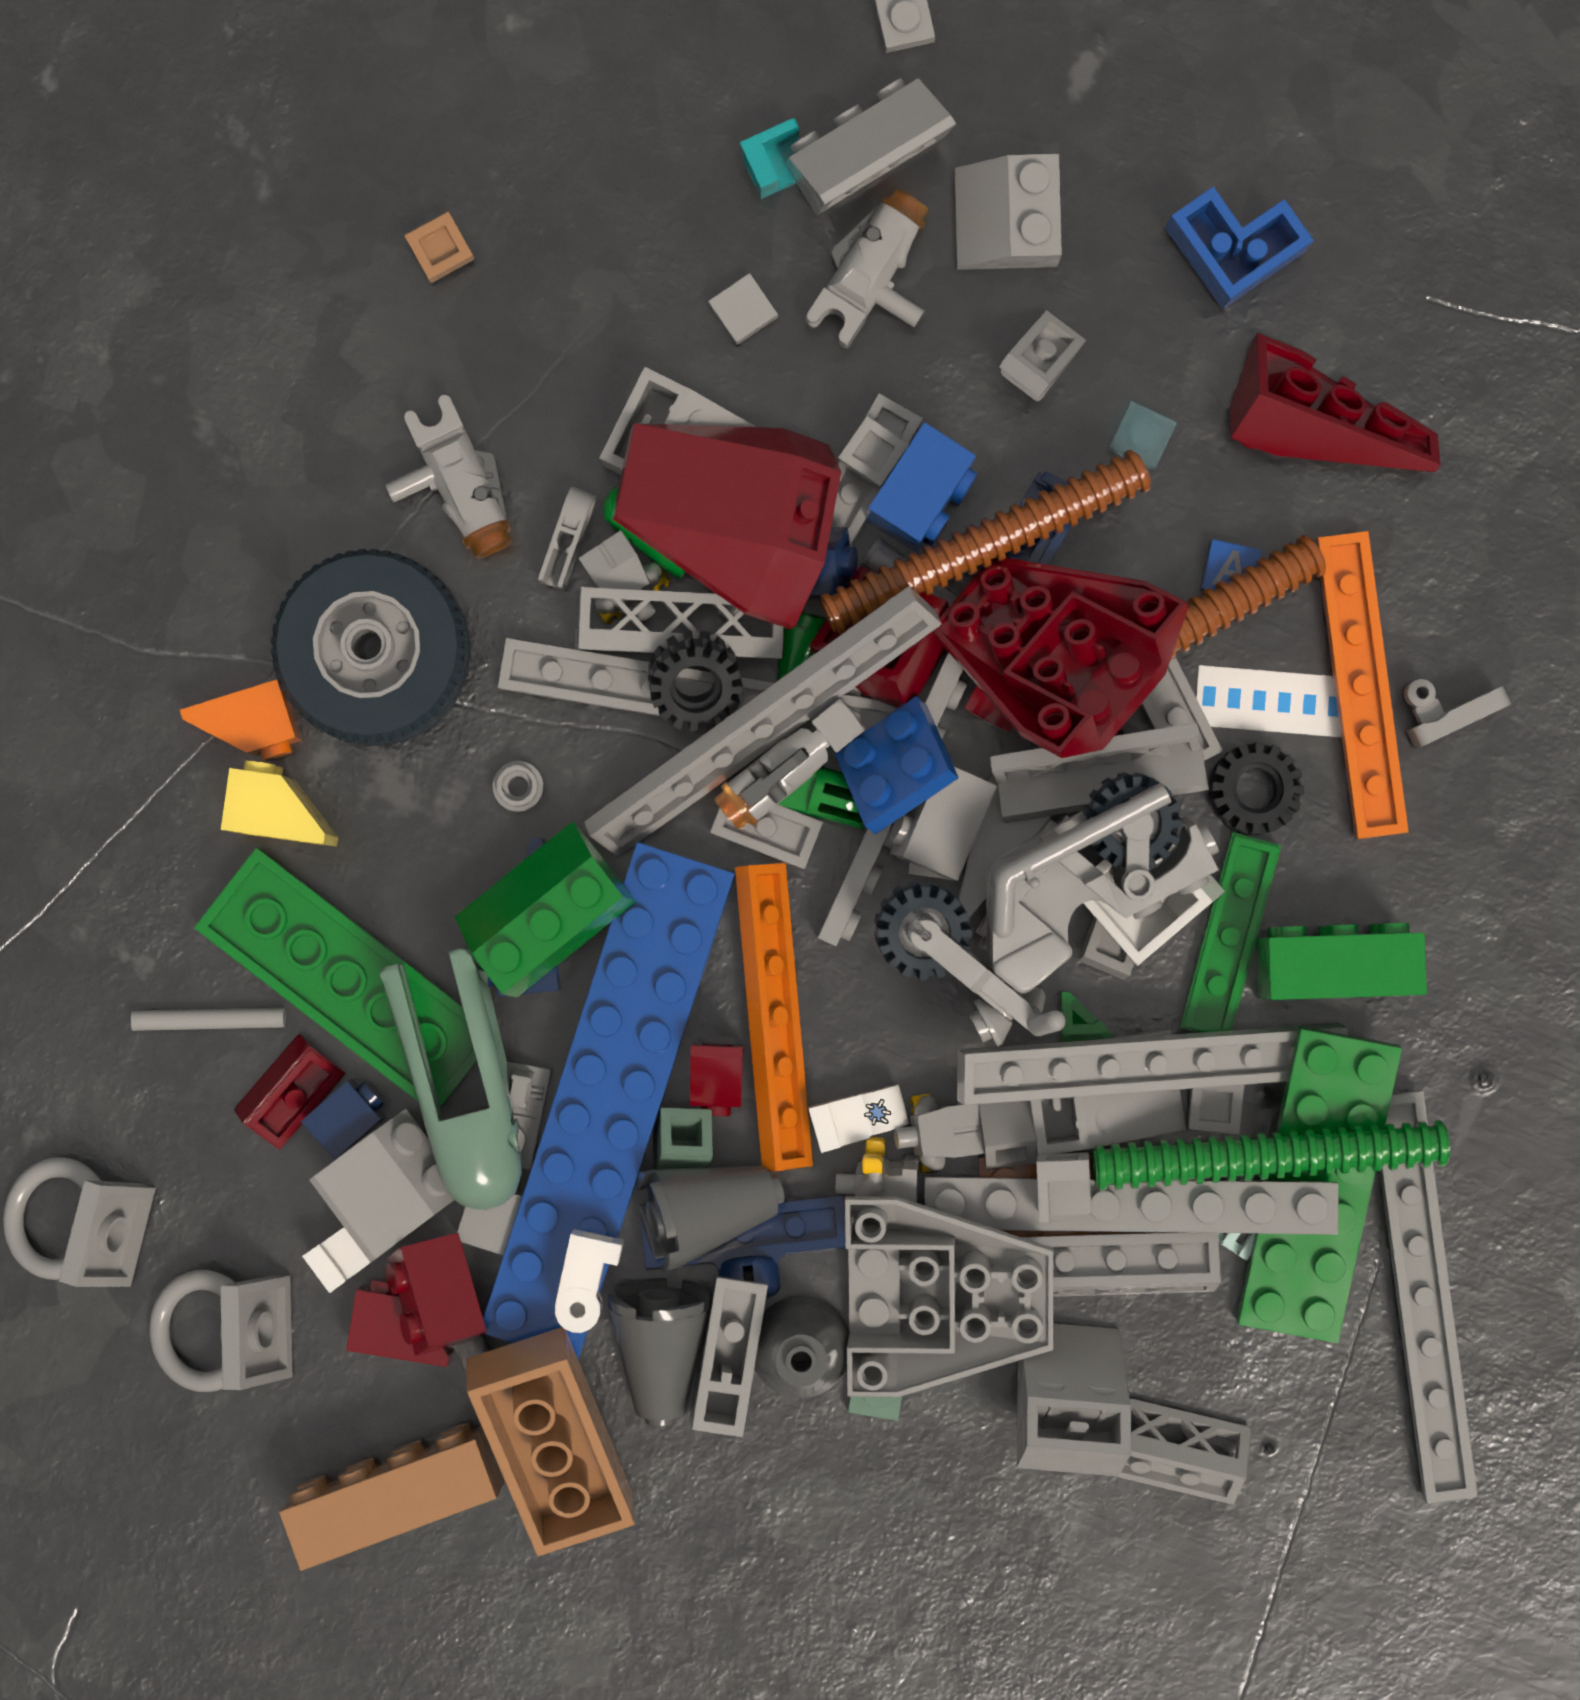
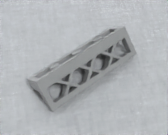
M580 587L578 628L575 629V649L654 653L659 645L667 649L666 639L673 635L677 642L684 640L683 633H670L680 623L688 631L692 630L693 639H699L700 633L687 620V617L701 604H713L727 621L710 635L711 641L714 642L717 636L725 641L726 649L731 647L736 657L782 659L784 627L772 623L771 638L751 637L737 621L744 613L738 610L732 616L723 606L731 604L717 594ZM591 598L612 599L626 616L610 630L590 629ZM622 600H637L641 602L630 610ZM650 601L663 602L676 616V619L662 632H650L635 616ZM672 602L692 604L681 613ZM631 620L640 631L620 629ZM732 625L741 636L722 634Z
M1197 723L1114 736L1103 750L1067 758H1060L1044 748L990 757L992 773L998 783L1002 818L1005 823L1084 810V805L1089 806L1091 798L1089 795L1092 790L1098 791L1103 786L1101 781L1108 777L1114 779L1118 773L1123 772L1128 774H1135L1137 772L1148 777L1151 776L1166 786L1173 793L1172 796L1209 790L1202 740Z
M1218 1233L1021 1237L1053 1248V1297L1214 1292L1221 1283Z
M1130 1398L1131 1418L1139 1428L1131 1432V1456L1120 1475L1114 1477L1234 1505L1247 1476L1251 1427ZM1165 1425L1179 1427L1189 1440L1180 1445L1167 1442L1158 1429ZM1214 1437L1237 1441L1235 1458L1217 1454L1207 1441Z

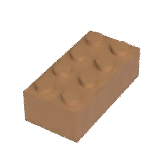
M560 1327L466 1358L468 1396L537 1557L635 1525L632 1489L566 1329Z
M469 1422L441 1432V1437L435 1440V1444L423 1447L421 1440H417L392 1451L393 1455L386 1458L387 1461L375 1465L374 1459L368 1458L344 1468L345 1473L339 1475L335 1481L328 1483L325 1475L296 1486L297 1490L289 1494L290 1500L279 1511L300 1571L497 1499L505 1481L482 1426L471 1430Z

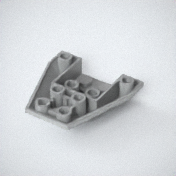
M845 1197V1239L849 1263L847 1396L901 1397L1053 1350L1052 1247L899 1197Z

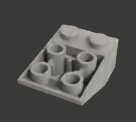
M644 367L599 459L602 467L621 475L630 430L635 423L734 427L756 426L697 392Z
M1172 1029L1103 1039L1172 1035ZM1180 1089L1029 1100L1036 1135L1037 1154H1058L1095 1148L1099 1144L1107 1146L1113 1143H1122L1186 1130Z
M1053 1323V1350L1018 1361L1017 1468L1119 1476L1131 1456V1404L1120 1329Z

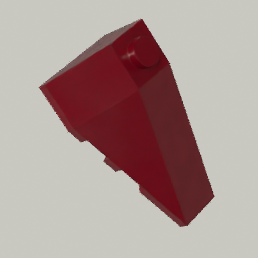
M1260 333L1255 335L1230 405L1231 439L1239 441L1247 448L1260 449L1275 456L1436 472L1441 463L1438 434L1387 402H1381L1376 406L1354 390L1357 384L1350 379L1342 376L1339 382H1336L1313 368L1317 359L1306 352Z

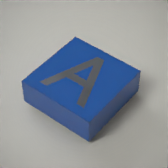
M1212 539L1209 545L1200 590L1203 591L1207 588L1215 590L1217 582L1223 580L1228 583L1229 576L1234 573L1242 575L1244 567L1251 565L1255 568L1256 561L1260 559L1262 550Z

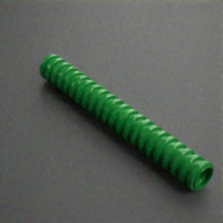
M1435 1120L1433 1126H1428L1425 1121L1418 1122L1417 1127H1411V1124L1407 1122L1402 1123L1401 1128L1396 1129L1393 1124H1386L1385 1129L1379 1130L1377 1125H1370L1368 1131H1363L1361 1126H1354L1352 1132H1347L1344 1127H1338L1336 1133H1330L1328 1128H1323L1320 1134H1314V1131L1309 1129L1305 1130L1304 1135H1298L1296 1131H1289L1288 1136L1282 1137L1280 1132H1273L1270 1138H1266L1264 1133H1257L1256 1139H1250L1248 1134H1241L1240 1140H1233L1231 1135H1225L1224 1141H1217L1215 1136L1208 1137L1207 1142H1201L1200 1138L1197 1137L1192 1138L1191 1143L1186 1144L1183 1139H1176L1175 1144L1169 1145L1167 1140H1160L1158 1146H1153L1151 1141H1144L1143 1147H1136L1135 1142H1128L1127 1148H1120L1118 1143H1113L1111 1149H1104L1103 1145L1099 1144L1093 1150V1171L1095 1185L1098 1186L1099 1191H1106L1108 1185H1114L1115 1190H1122L1123 1184H1130L1132 1189H1138L1139 1183H1146L1148 1188H1153L1156 1182H1162L1164 1187L1171 1186L1172 1181H1178L1180 1185H1187L1188 1180L1192 1179L1195 1180L1196 1184H1203L1206 1178H1211L1212 1183H1219L1220 1177H1227L1229 1182H1235L1237 1176H1243L1245 1181H1251L1253 1175H1259L1261 1180L1268 1179L1269 1174H1275L1279 1179L1284 1178L1285 1173L1290 1172L1293 1177H1300L1301 1172L1307 1171L1309 1176H1316L1318 1170H1323L1325 1175H1332L1334 1169H1339L1342 1174H1348L1350 1168H1356L1358 1173H1363L1366 1167H1372V1170L1377 1172L1381 1171L1382 1166H1388L1392 1171L1397 1170L1398 1166L1404 1164L1406 1169H1413L1417 1163H1420L1422 1168H1429L1431 1162H1436L1439 1167H1445L1450 1157V1143L1447 1127L1441 1120Z

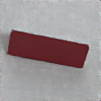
M298 1034L237 1104L234 1112L245 1126L280 1150L302 1125L301 1121L321 1103L346 1073L301 1034Z

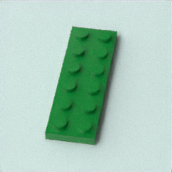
M255 848L194 927V929L418 1102V1096L389 1007L384 983L380 977L381 969L395 964L405 965L441 1108L477 1063L462 1004L260 848Z
M1298 1026L1276 1132H1280L1282 1137L1288 1136L1289 1131H1296L1298 1135H1304L1305 1130L1312 1129L1314 1134H1320L1323 1128H1328L1330 1133H1336L1338 1127H1344L1347 1132H1352L1354 1126H1361L1363 1131H1368L1370 1125H1377L1379 1130L1385 1129L1402 1051L1399 1044ZM1366 1167L1363 1173H1358L1356 1168H1350L1348 1174H1342L1339 1169H1334L1332 1175H1325L1323 1170H1318L1316 1176H1309L1307 1171L1301 1172L1300 1177H1293L1290 1172L1285 1173L1284 1178L1279 1179L1275 1174H1269L1266 1180L1337 1181L1338 1235L1255 1233L1236 1317L1238 1325L1332 1343L1339 1342L1375 1176L1372 1167Z

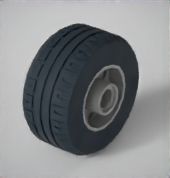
M358 549V551H345L346 554L338 553L333 555L332 558L322 560L321 564L318 565L316 563L312 566V569L301 575L302 578L296 580L292 589H289L285 594L287 597L285 601L282 600L279 606L280 610L279 612L277 611L275 616L277 620L276 624H273V636H271V644H273L271 656L273 657V669H276L275 676L280 683L279 686L282 692L286 695L285 698L292 704L295 711L315 728L336 739L372 747L408 741L413 737L420 736V733L424 731L427 732L434 724L436 725L440 722V718L443 715H447L449 709L457 702V696H460L462 692V687L467 680L466 674L469 673V661L471 658V643L467 622L460 605L450 590L437 576L420 563L415 562V560L398 553L386 550L380 551L378 549ZM380 637L382 647L378 655L372 659L364 660L362 656L364 644L371 638Z

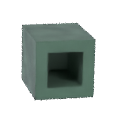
M660 1108L653 1133L654 1169L709 1167L713 1157L712 1110Z

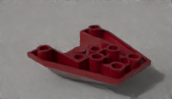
M635 423L630 430L612 519L744 614L792 629L796 626L825 564L841 470L829 444L785 428Z
M996 558L992 559L991 566L983 567L940 616L939 619L942 625L933 630L932 634L1020 736L1060 758L1103 750L1166 675L1188 611L1187 602L1143 580L1005 558L1002 561H998Z

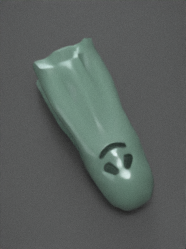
M462 947L449 950V956L489 1108L444 1119L405 965L395 964L386 966L381 969L380 977L384 983L389 1007L418 1096L425 1128L444 1186L451 1197L460 1205L471 1209L487 1210L504 1204L517 1191L522 1175L521 1153L518 1144L519 1124L518 1118L514 1119L513 1104L509 1094L507 1061L488 986V975L473 957L469 948Z

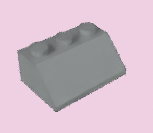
M902 78L894 81L876 93L880 100L877 104L864 112L858 104L833 120L837 127L821 138L816 131H813L790 146L794 154L787 159L785 165L816 216L943 139L956 125L950 113L919 78L908 85L904 83Z

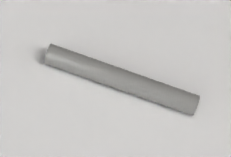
M285 1007L138 1010L131 1012L132 1031L283 1028L286 1025Z

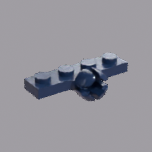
M843 1196L789 1201L778 1204V1214L773 1218L681 1267L710 1264L716 1266L719 1276L745 1280L744 1272L753 1271L754 1282L768 1284L766 1299L773 1297L781 1287L779 1275L781 1258L794 1254L846 1249ZM641 1219L645 1269L647 1271L661 1269L666 1258L663 1257L655 1260Z

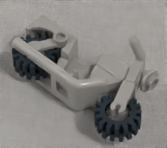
M1127 772L1118 773L1114 779L1108 777L1101 781L1103 786L1098 791L1092 790L1089 795L1091 798L1089 806L1084 805L1082 812L1012 847L990 861L986 874L987 963L989 967L969 950L970 947L967 943L968 939L972 938V929L969 926V915L962 903L950 890L944 886L939 887L936 883L926 881V884H919L917 881L908 882L909 886L902 889L898 886L892 890L893 895L888 900L884 898L880 903V913L875 914L874 919L876 925L874 936L881 954L893 969H897L905 977L911 978V976H916L919 980H928V976L936 975L937 978L945 976L944 971L947 970L970 990L982 997L985 1001L980 999L973 1001L977 1011L970 1014L969 1017L983 1043L993 1039L997 1047L1002 1045L1013 1024V1018L1035 1036H1043L1060 1031L1065 1025V1016L1061 1012L1054 1010L1042 1014L1046 996L1045 992L1036 986L1071 957L1072 948L1068 944V925L1074 910L1082 903L1094 900L1109 905L1124 918L1133 915L1134 919H1140L1160 909L1163 906L1162 899L1178 891L1181 895H1185L1202 888L1209 882L1207 876L1219 870L1212 857L1219 850L1210 831L1205 824L1197 827L1187 817L1180 818L1178 811H1181L1179 802L1173 798V793L1162 783L1151 776L1148 777L1137 772L1135 774H1128ZM1174 844L1175 847L1169 852L1168 850ZM1091 845L1098 855L1112 864L1110 870L1111 880L1077 851ZM1158 859H1163L1158 864L1155 863V861H1157Z

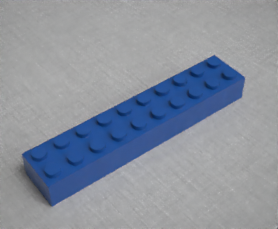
M636 843L623 884L636 902L610 924L483 1318L487 1331L484 1334L515 1343L562 1327L555 1316V1304L570 1234L573 1229L619 1239L636 1186L637 1176L640 1173L735 878V873L642 843ZM604 1263L599 1286L600 1295L610 1264ZM566 1330L579 1360L589 1330L582 1333H573Z

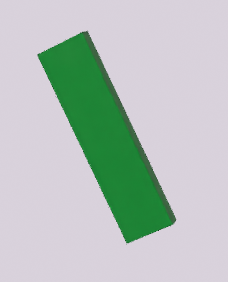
M1233 832L1230 833L1217 881L1225 892L1211 903L1178 1028L1196 1033L1230 1031L1233 1029L1281 845Z

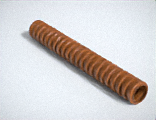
M1129 449L1125 451L1124 458L1122 459L1114 456L1110 459V464L1107 466L1103 463L1097 464L1095 472L1091 473L1087 469L1081 473V478L1078 480L1072 476L1067 479V485L1065 486L1057 483L1053 485L1052 492L1050 493L1042 490L1038 493V498L1035 500L1027 497L1023 500L1024 505L1020 507L1016 503L1010 505L1008 513L1000 510L994 514L995 519L991 521L985 517L980 520L981 525L978 527L970 524L966 526V532L963 534L955 531L951 534L952 539L948 541L942 537L937 540V546L933 548L929 544L923 546V553L917 555L913 551L908 554V560L904 562L898 558L894 560V566L891 568L883 565L879 567L880 573L876 575L868 572L864 575L865 580L861 582L855 578L850 581V587L846 589L842 585L836 587V594L831 596L828 592L822 594L820 603L831 628L841 636L846 632V628L856 625L908 586L917 594L924 592L926 595H930L934 591L933 587L937 585L940 588L947 587V580L953 578L957 582L963 578L962 573L966 571L972 575L977 572V566L979 565L987 568L991 566V560L994 558L1002 561L1006 558L1005 553L1009 551L1017 554L1020 552V546L1024 544L1028 548L1034 546V539L1036 538L1044 541L1049 538V532L1051 531L1059 534L1063 532V526L1066 524L1074 527L1078 524V519L1081 517L1089 520L1093 517L1092 512L1096 510L1100 514L1106 512L1108 504L1116 507L1121 504V498L1123 497L1131 500L1136 497V491L1138 490L1142 493L1148 492L1151 480L1144 462L1138 453Z
M1302 535L1296 538V545L1289 542L1283 546L1282 552L1278 550L1271 552L1269 560L1265 558L1257 560L1255 568L1248 565L1242 569V575L1238 573L1230 575L1228 583L1221 580L1215 584V590L1211 588L1203 590L1201 598L1196 595L1189 598L1188 611L1171 660L1176 658V651L1185 653L1190 650L1191 643L1196 646L1203 643V636L1211 638L1217 635V628L1226 630L1230 628L1231 621L1238 623L1244 620V613L1253 615L1258 612L1259 605L1263 608L1271 605V598L1279 600L1285 597V590L1292 593L1298 589L1299 583L1306 585L1312 582V575L1317 578L1324 575L1326 563L1317 544L1311 538Z

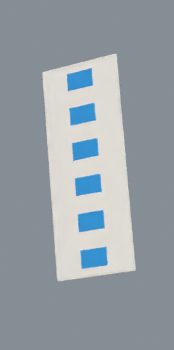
M1199 665L1196 699L1211 727L1341 737L1333 676Z

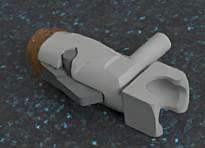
M895 189L890 198L884 196L880 206H876L832 249V256L837 271L827 287L822 289L805 317L806 324L816 328L826 316L831 314L840 316L844 321V326L839 333V345L845 349L850 347L875 304L886 309L910 326L915 327L925 310L892 290L894 283L891 282V279L897 268L905 267L907 255L917 232L922 231L926 226L924 218L929 212L928 208L911 195L899 189Z
M444 394L438 399V404L442 410V419L437 425L432 427L423 425L417 414L413 411H407L404 414V420L426 465L385 484L393 502H397L426 487H430L432 491L438 489L444 501L441 506L442 510L455 522L465 537L462 541L465 549H471L475 558L480 559L509 546L512 543V539L508 532L512 527L507 520L505 502L494 455L474 450V446L450 395Z
M841 697L812 719V724L816 727L814 731L806 727L799 728L796 732L770 748L729 783L726 782L721 786L723 792L715 797L714 800L738 830L744 828L748 823L751 826L757 824L761 817L811 778L828 761L827 748L829 746L835 752H838L865 730L864 725Z

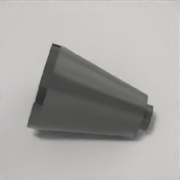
M765 1166L649 1169L638 1173L636 1182L637 1191L647 1189L648 1202L639 1205L640 1215L655 1260L663 1257L666 1258L661 1266L663 1271L678 1269L773 1218L778 1214V1204L784 1203V1191L779 1176L776 1173L770 1174Z
M667 1279L636 1280L620 1284L615 1287V1296L611 1293L608 1296V1307L635 1414L644 1418L645 1422L651 1426L662 1427L672 1425L676 1422V1418L686 1413L711 1306V1292L705 1286L695 1282L682 1280V1289L667 1288Z
M792 1296L775 1302L763 1313L754 1367L757 1374L768 1387L787 1397L809 1398L828 1391L837 1384L847 1369L849 1330L845 1321L831 1306L814 1297ZM803 1351L808 1353L811 1358L806 1361H795L792 1359V1356L797 1352Z

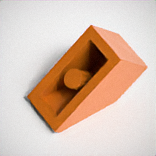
M277 679L180 710L184 721L254 756L261 754L263 761L292 753L290 744L302 741L291 703L285 698L286 695L282 692Z

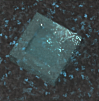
M1131 401L1109 450L1124 457L1125 451L1131 449L1138 453L1147 468L1154 471L1177 422Z

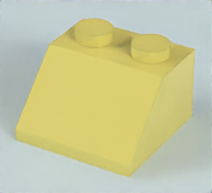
M245 760L244 770L229 768L221 830L337 847L338 836L296 780L282 776L283 767Z

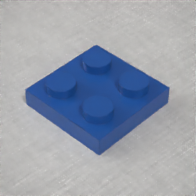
M917 696L858 735L841 750L834 752L864 826L874 834H877L959 779L928 706Z

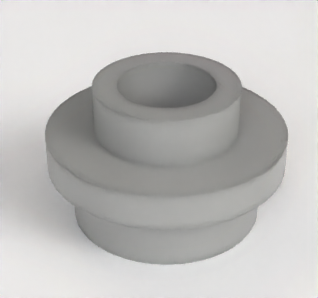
M509 762L503 765L495 774L493 779L494 796L498 803L508 810L515 812L529 810L542 797L544 789L542 776L534 766L527 762ZM516 777H522L528 783V789L522 796H514L509 790L510 782Z

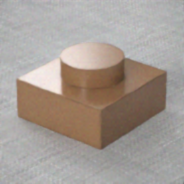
M449 211L405 235L430 283L474 260L473 254Z

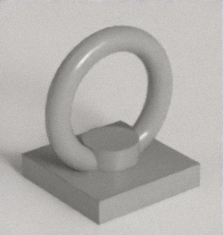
M53 1157L39 1161L27 1168L17 1178L7 1196L3 1214V1228L9 1250L25 1270L44 1279L59 1280V1282L75 1287H131L156 1188L141 1183L101 1181L88 1166L66 1157ZM51 1178H66L76 1183L82 1191L65 1257L63 1259H49L40 1255L30 1245L24 1230V1210L31 1193L38 1185Z
M193 1270L171 1280L156 1298L149 1321V1337L152 1351L164 1373L178 1385L197 1392H214L221 1389L244 1390L293 1377L290 1275H271L235 1282L219 1272ZM197 1290L211 1291L221 1297L220 1337L222 1343V1367L209 1372L197 1371L187 1366L176 1354L170 1339V1319L176 1304L186 1294Z

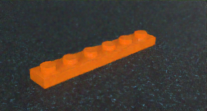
M1369 532L1318 537L1315 539V543L1322 552L1326 563V571L1320 577L1355 840L1409 833Z
M786 863L735 867L761 1164L769 1172L813 1166Z

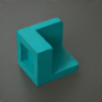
M795 118L740 142V156L760 199L796 184V181L785 165L787 159L794 154L790 146L800 140L799 126Z

